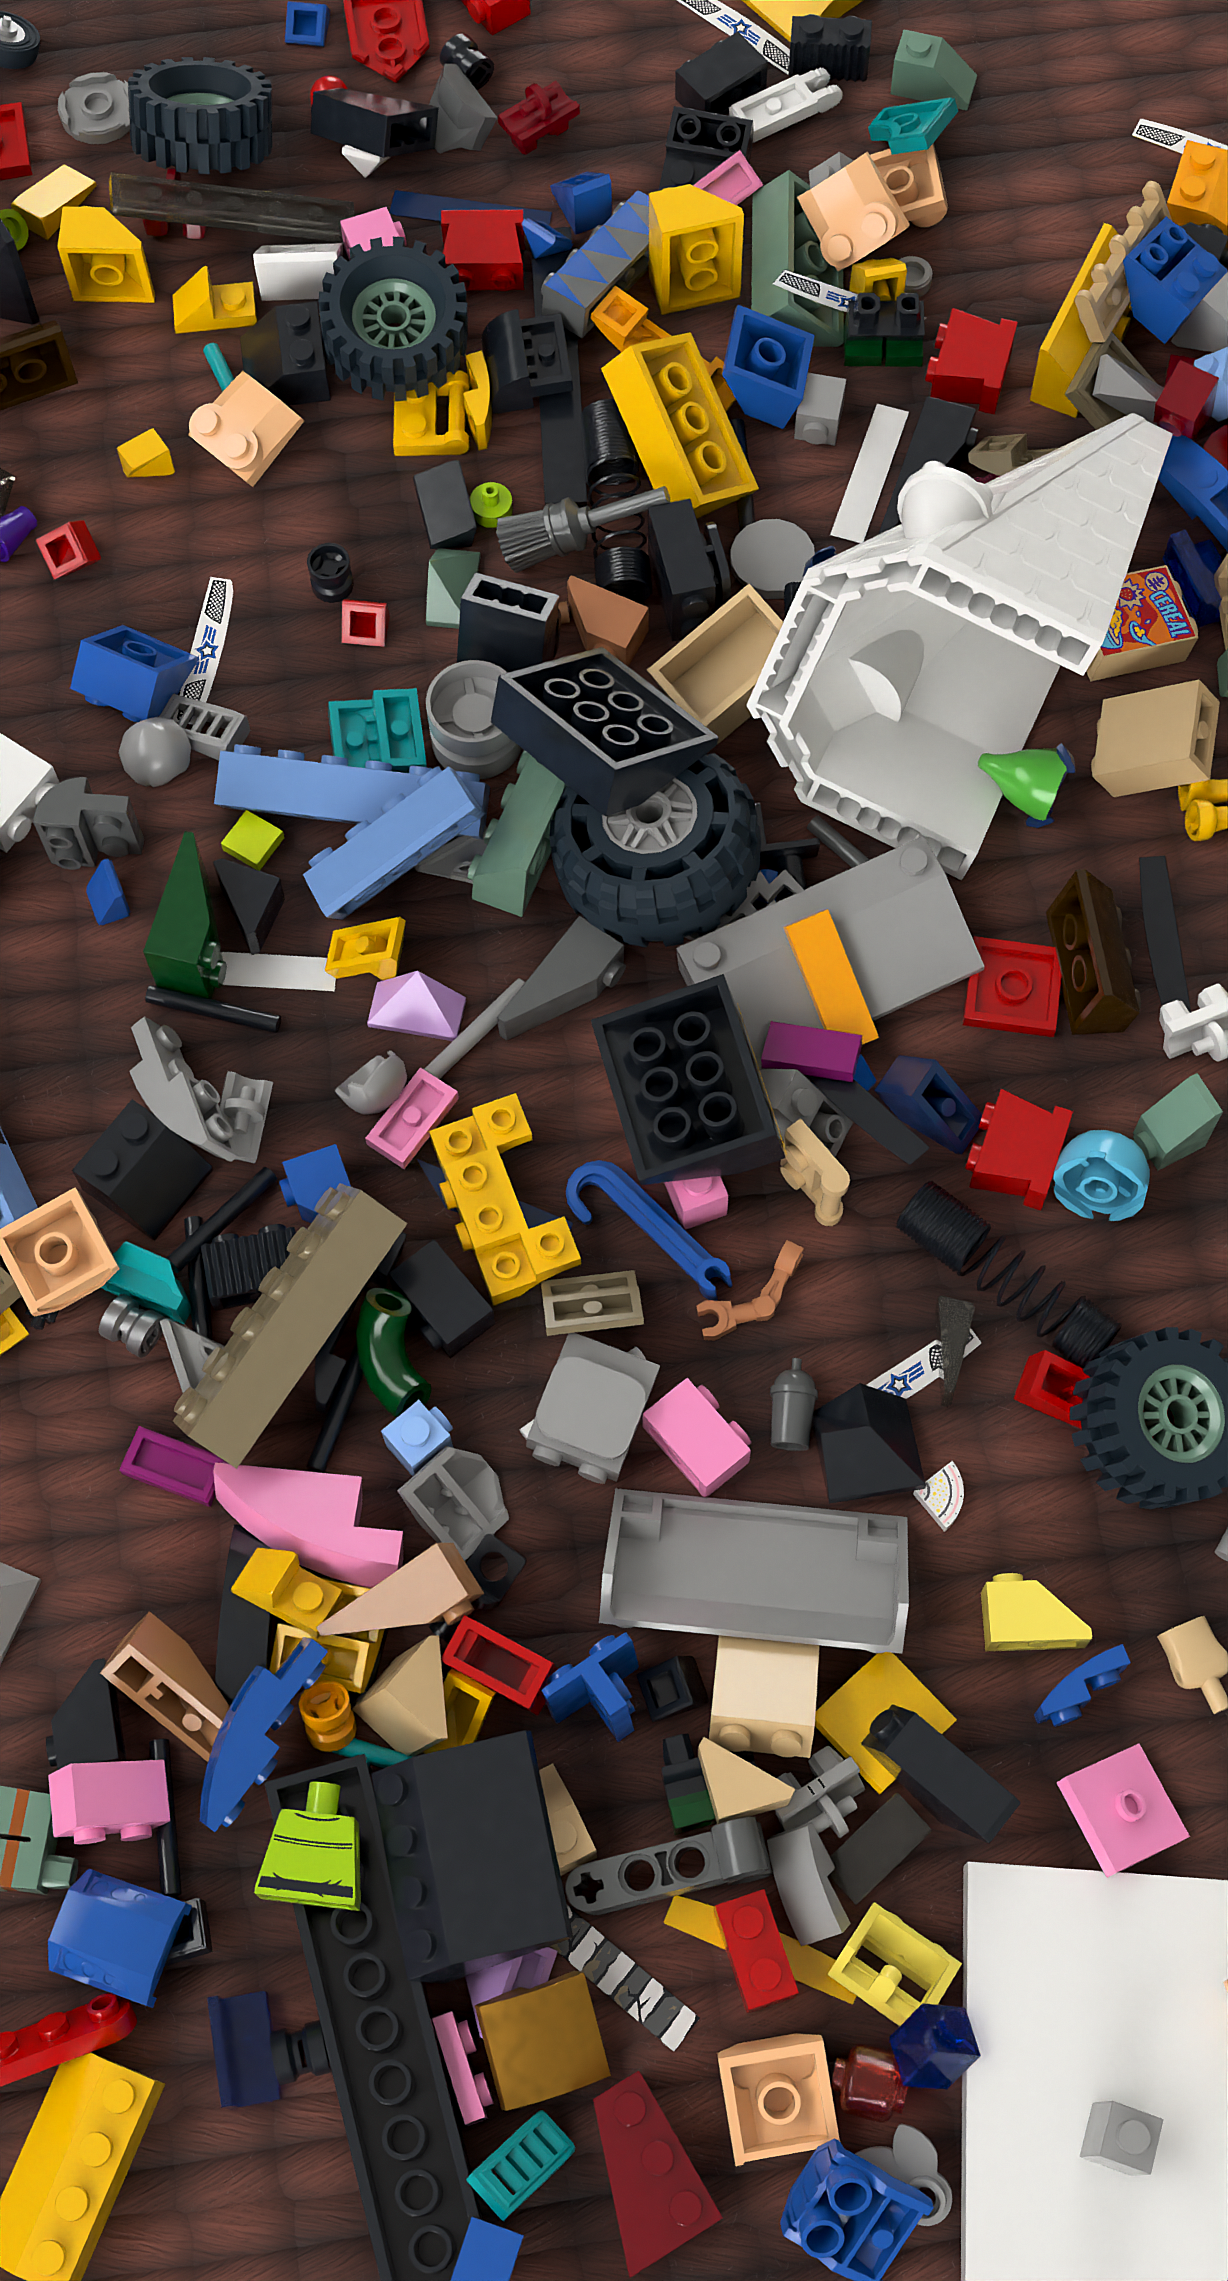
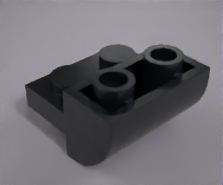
M674 106L665 145L667 152L658 191L669 187L694 185L739 150L750 164L754 134L753 120Z
M515 309L497 316L487 324L482 333L481 342L489 375L493 414L534 408L532 397L574 391L561 313L520 320L519 311Z

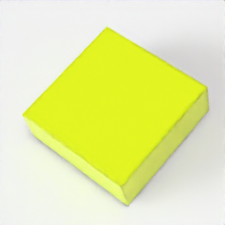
M246 810L223 839L221 846L223 851L260 871L283 841L284 834L281 829Z

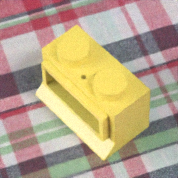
M874 1902L827 1975L916 2037L937 2007L962 1963L949 1955L940 1945L929 1941L906 1925L897 1915L886 1911ZM864 1946L889 1965H885L880 1973L856 1958L855 1955L860 1947ZM902 1974L927 1991L921 2002L897 1987L902 1979Z

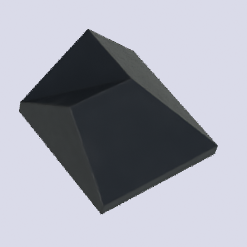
M859 1383L814 1411L812 1425L829 1504L926 1488L906 1398Z

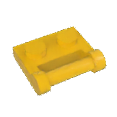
M457 370L455 374L448 372L447 383L439 389L433 382L428 383V395L420 398L417 397L414 389L406 391L407 401H395L394 392L393 448L395 456L461 455L469 450V435L465 432L463 393L469 391L470 383L469 375L466 372ZM437 396H449L448 432L445 435H437Z

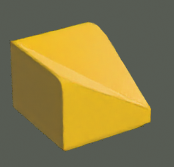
M154 428L117 448L123 471L127 477L165 476L175 473L169 449Z

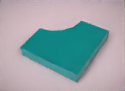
M950 97L883 108L868 127L871 140L888 141L892 155L927 150L958 113L955 98Z

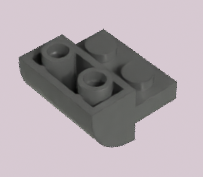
M78 777L56 784L39 801L33 823L51 864H56L64 869L75 870L81 866L95 867L98 851L114 857H123L127 854L142 855L144 836L129 796L93 794L87 777Z

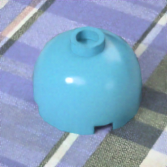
M1091 1130L1077 1135L1062 1149L1053 1175L1055 1181L1054 1193L1056 1198L1067 1209L1082 1217L1093 1219V1210L1110 1214L1109 1221H1120L1134 1216L1143 1207L1149 1185L1150 1169L1142 1149L1133 1140L1120 1133L1108 1130Z

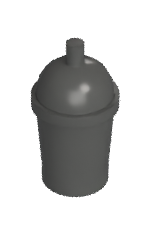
M792 1358L791 1370H785L780 1373L775 1379L774 1385L770 1387V1396L772 1397L770 1445L777 1449L790 1451L809 1449L815 1401L818 1400L819 1391L816 1389L813 1378L807 1372L801 1371L802 1359Z

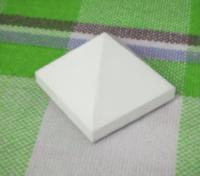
M348 145L342 147V154L365 178L390 158H382Z

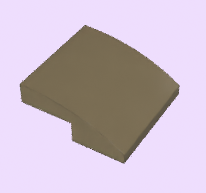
M1026 433L984 437L968 453L969 463L992 474L1002 476L1058 448L1028 450Z
M635 1270L541 1282L547 1336L644 1324Z

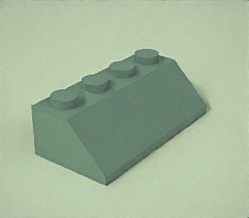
M788 170L753 193L751 310L814 334L813 346L838 347L844 343V311L815 302L773 284L784 270H788L844 289L843 269L838 272L834 266L830 265L823 258L820 249L821 242L797 198L810 190V185Z
M525 750L520 757L517 767V774H520L516 785L512 783L507 785L500 806L504 811L499 820L495 818L491 820L484 839V843L487 844L483 856L480 854L474 856L467 877L473 881L472 899L520 917L523 916L551 854L549 839L550 822L555 819L556 811L560 809L557 807L566 787L563 781L542 764L538 763Z

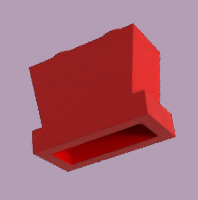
M441 210L444 246L442 254L445 255L446 268L454 264L459 272V283L464 282L466 291L524 290L523 263L520 250H525V232L522 227L524 220L523 210Z
M952 308L948 324L940 323L935 349H940L939 357L931 356L925 382L932 383L930 397L948 402L980 404L978 411L995 415L1013 349L1018 322L1001 318L999 325Z
M1001 1089L996 1104L986 1103L979 1124L980 1129L987 1131L983 1145L973 1143L965 1169L973 1172L969 1188L1024 1196V1206L1041 1211L1073 1111L1055 1106L1053 1113H1050Z
M466 1615L463 1616L441 1657L442 1663L537 1716L546 1702L542 1689L548 1685L547 1679L558 1670L553 1662Z

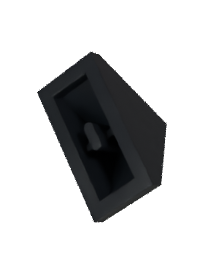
M222 858L213 861L219 885L251 955L257 954L261 951L285 900L281 880L279 877Z

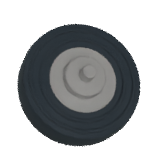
M0 10V67L20 69L32 65L37 59L40 48L38 30L21 16Z

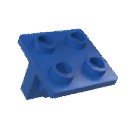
M627 1632L617 1638L614 1635L603 1638L590 1649V1656L575 1667L572 1664H567L556 1670L547 1679L548 1685L542 1689V1693L549 1712L556 1723H560L590 1702L617 1742L634 1731L630 1714L635 1711V1708L629 1700L632 1696L622 1679L637 1670L639 1665L633 1641Z

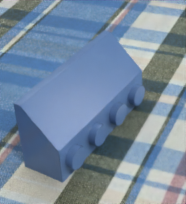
M439 766L431 769L417 781L420 786L419 789L408 797H405L403 793L395 796L381 807L384 815L371 824L367 820L360 822L345 834L348 840L345 844L335 851L328 847L308 862L312 868L304 873L303 876L327 918L343 920L486 814L454 769L449 766L443 771Z

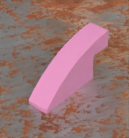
M215 1462L213 1470L215 1494L219 1503L249 1533L271 1549L297 1553L299 1565L334 1579L373 1588L402 1567L403 1531L359 1527L362 1510V1477L239 1465L236 1469L230 1464Z

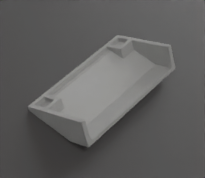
M924 836L676 948L679 971L687 986L724 974L733 996L757 1072L761 1068V1056L771 1021L824 1029L783 927L824 909L829 910L872 1021L984 970L985 966L946 874Z
M615 1488L602 1575L599 1623L613 1624L622 1628L642 1627L862 1649L872 1653H903L909 1607L907 1517Z

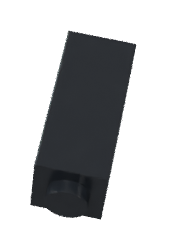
M343 88L313 92L310 133L382 158L435 149L439 107Z
M892 1704L889 1709L876 1716L870 1725L869 1734L861 1742V1745L940 1823L990 1844L1021 1804L1013 1794L916 1712Z

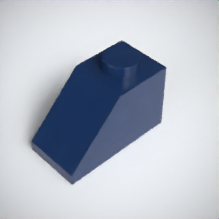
M898 1055L874 1090L899 1120L955 1154L962 1155L979 1130L982 1118L981 1112L935 1059Z

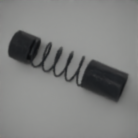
M601 399L592 402L581 412L580 422L586 483L590 487L588 501L592 506L591 509L598 508V504L610 497L637 495L635 492L640 488L641 481L635 476L639 471L638 452L615 399ZM632 478L637 482V486L629 492L608 494L595 488L598 484L607 486L618 485ZM593 491L604 496L595 504L592 500ZM640 513L634 515L641 519V523L637 527L630 530L612 531L596 526V529L598 528L610 534L604 536L599 541L596 538V532L591 533V536L596 544L593 549L596 586L641 604L652 594L649 556L640 550L646 544L647 537L642 532L637 531L645 524V518ZM635 533L643 538V542L636 547L621 546L608 548L601 544L605 539L618 534ZM599 547L606 550L600 555L597 554Z
M933 1180L928 1181L918 1190L896 1222L897 1229L907 1234V1237H911V1240H915V1243L922 1246V1249H926L927 1252L930 1251L931 1255L933 1254L934 1257H937V1260H941V1263H945V1266L952 1269V1272H957L958 1276H965L971 1273L987 1259L977 1280V1291L981 1292L989 1289L1009 1271L997 1295V1306L999 1307L1009 1304L1030 1285L1016 1314L1018 1322L1029 1319L1051 1299L1038 1323L1037 1337L1049 1334L1072 1313L1051 1345L1060 1354L1063 1353V1357L1067 1356V1360L1071 1359V1363L1075 1362V1365H1079L1083 1369L1089 1361L1100 1357L1098 1353L1110 1345L1122 1327V1323H1118V1320H1114V1317H1110V1314H1106V1311H1102V1308H1099L1090 1299L1086 1300V1296H1081L1054 1324L1040 1333L1050 1310L1066 1285L1065 1280L1061 1281L1034 1309L1020 1318L1022 1310L1046 1270V1266L1042 1265L1012 1296L1000 1302L1007 1284L1024 1258L1026 1251L1022 1250L999 1275L987 1285L981 1287L988 1267L1006 1239V1235H1002L975 1264L966 1271L961 1272V1268L969 1261L987 1237L991 1224H987V1221L980 1218V1215H976V1212H972V1209H968V1206H965L960 1200H957L955 1197L953 1198V1195H950L949 1192H946V1189H942V1186H938V1183H935Z

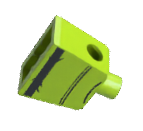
M310 1782L305 1811L281 1809L255 1885L254 1894L260 1899L360 1911L359 1823L353 1817L337 1815L341 1786L325 1782Z

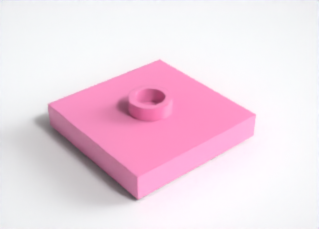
M1140 1744L1068 1775L1057 1782L1107 1878L1190 1837Z

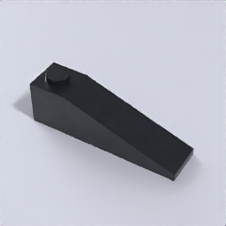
M929 396L926 397L879 534L902 524L897 510L899 493L907 479L922 469L925 463L938 461L946 467L955 470L960 468L965 451L970 452L975 447L980 428L973 426L976 409Z

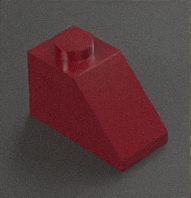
M1180 360L1155 404L1153 422L1158 423L1160 428L1173 433L1172 436L1178 437L1183 435L1192 439L1208 422L1213 413L1219 377Z

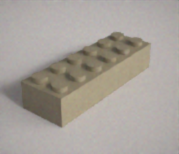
M339 1183L336 1189L330 1187L325 1191L315 1206L314 1210L318 1213L308 1229L302 1227L292 1237L287 1246V1251L290 1252V1255L280 1269L273 1267L267 1273L259 1286V1291L262 1294L252 1309L245 1307L238 1314L230 1329L234 1333L223 1349L217 1347L210 1354L202 1368V1371L206 1373L195 1389L189 1387L181 1395L174 1407V1412L177 1415L173 1422L188 1437L236 1469L408 1224L360 1189Z

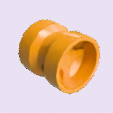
M323 1680L315 1682L310 1688L305 1689L299 1700V1708L302 1720L305 1722L308 1741L311 1745L320 1751L326 1752L341 1750L349 1745L355 1737L357 1727L353 1711L351 1710L348 1691L345 1687L336 1681Z

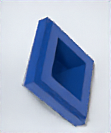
M524 218L522 227L534 259L572 248V240L545 222Z

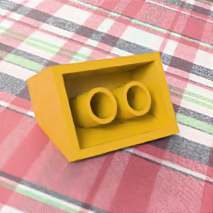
M691 184L674 188L669 187L649 193V278L661 315L740 297L744 213L741 207Z

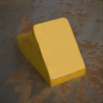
M207 266L202 267L172 295L176 334L254 326L257 323L253 282L212 286Z
M401 917L334 930L325 972L336 979L369 972L382 981L397 977L406 921Z
M258 1547L231 1588L232 1593L317 1639L320 1634L316 1627L332 1616L343 1598L342 1589L301 1568L297 1553Z

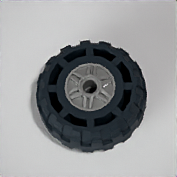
M706 753L641 805L606 817L574 790L566 786L557 807L560 809L556 811L555 819L550 822L549 839L553 865L567 902L576 915L581 913L590 924L613 938H616L617 935L622 936L623 941L629 945L647 947L649 942L663 941L665 947L684 944V937L695 933L702 937L717 929V926L720 925V917L724 914L731 917L747 898V887H750L752 881H756L760 868L761 835L753 797L747 784H742L739 781L736 770L715 753L708 756Z

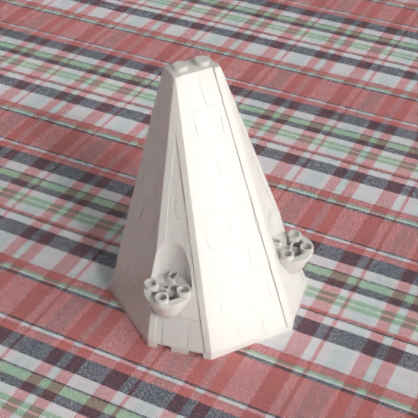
M1131 413L985 484L976 482L967 474L946 467L938 461H929L924 464L922 469L907 479L899 493L897 510L902 524L808 568L747 703L753 718H762L770 732L767 743L780 766H789L797 780L794 791L800 801L894 848L924 836L944 872L962 880L978 854L1003 795L997 783L978 767V760L984 753L1009 754L1021 751L1060 665L1083 676L1103 644L1173 433L1146 421L1145 418L1135 413Z

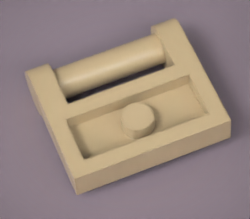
M800 1118L785 1131L783 1151L786 1158L781 1159L780 1165L782 1167H780V1170L791 1187L796 1190L801 1188L816 1205L814 1212L817 1221L825 1226H833L842 1218L843 1204L841 1197L848 1190L850 1176Z

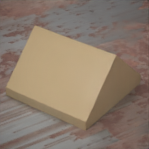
M439 1635L428 1636L396 1657L352 1708L394 1750L407 1756L415 1757L448 1738Z

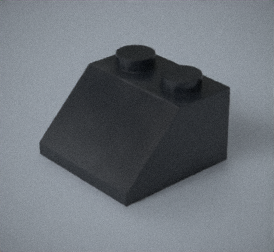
M317 301L275 306L240 337L243 371L284 404L290 406L331 400Z
M133 1099L72 1169L83 1191L154 1241L213 1171L212 1166L180 1135L170 1130L153 1113Z

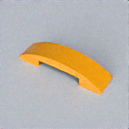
M617 286L612 288L591 313V320L621 352L630 345L671 337L670 334L647 319L649 310L647 307ZM702 357L724 410L727 412L736 401V398L722 375L724 361L715 357L710 363Z

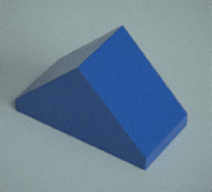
M584 172L550 185L552 194L575 235L596 228L598 225H604L612 217V189L609 174Z

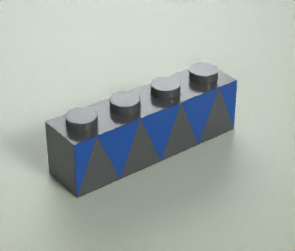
M637 190L626 202H620L615 208L612 217L603 226L598 225L592 231L589 240L580 249L575 248L569 254L566 263L556 273L551 272L546 277L541 288V294L543 295L541 315L547 316L561 313L563 328L583 338L595 326V323L590 318L591 313L612 288L617 286L626 293L649 270L648 195Z

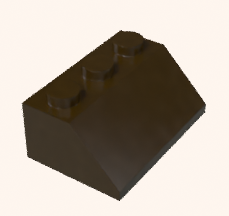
M55 320L34 325L26 330L0 338V411L78 384L63 332Z
M1078 869L1046 911L1052 944L1056 948L1062 975L1061 986L1072 1035L1124 1032L1140 1013L1141 996L1138 989L1134 988L1130 972L1132 965L1131 953L1129 948L1124 945L1121 932L1122 913L1120 908L1115 905L1112 889L1087 870Z

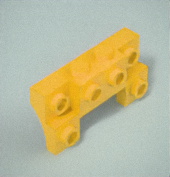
M516 1093L472 1108L473 1116L429 1131L432 1145L446 1179L445 1182L439 1183L443 1199L448 1210L457 1208L462 1223L455 1225L457 1236L464 1252L472 1249L493 1306L519 1297L540 1282L565 1270L581 1265V1257L565 1217L528 1229L500 1157L501 1153L532 1141V1133Z

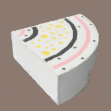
M953 1461L925 1482V1489L915 1490L913 1493L944 1532L950 1528L957 1518L964 1497L962 1477Z

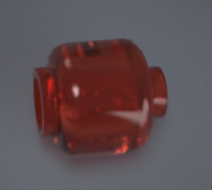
M856 2044L850 2049L848 2059L837 2057L831 2090L840 2092L839 2105L844 2113L879 2123H886L892 2118L894 2112L899 2114L903 2112L911 2071L903 2069V2060L896 2052L866 2044Z

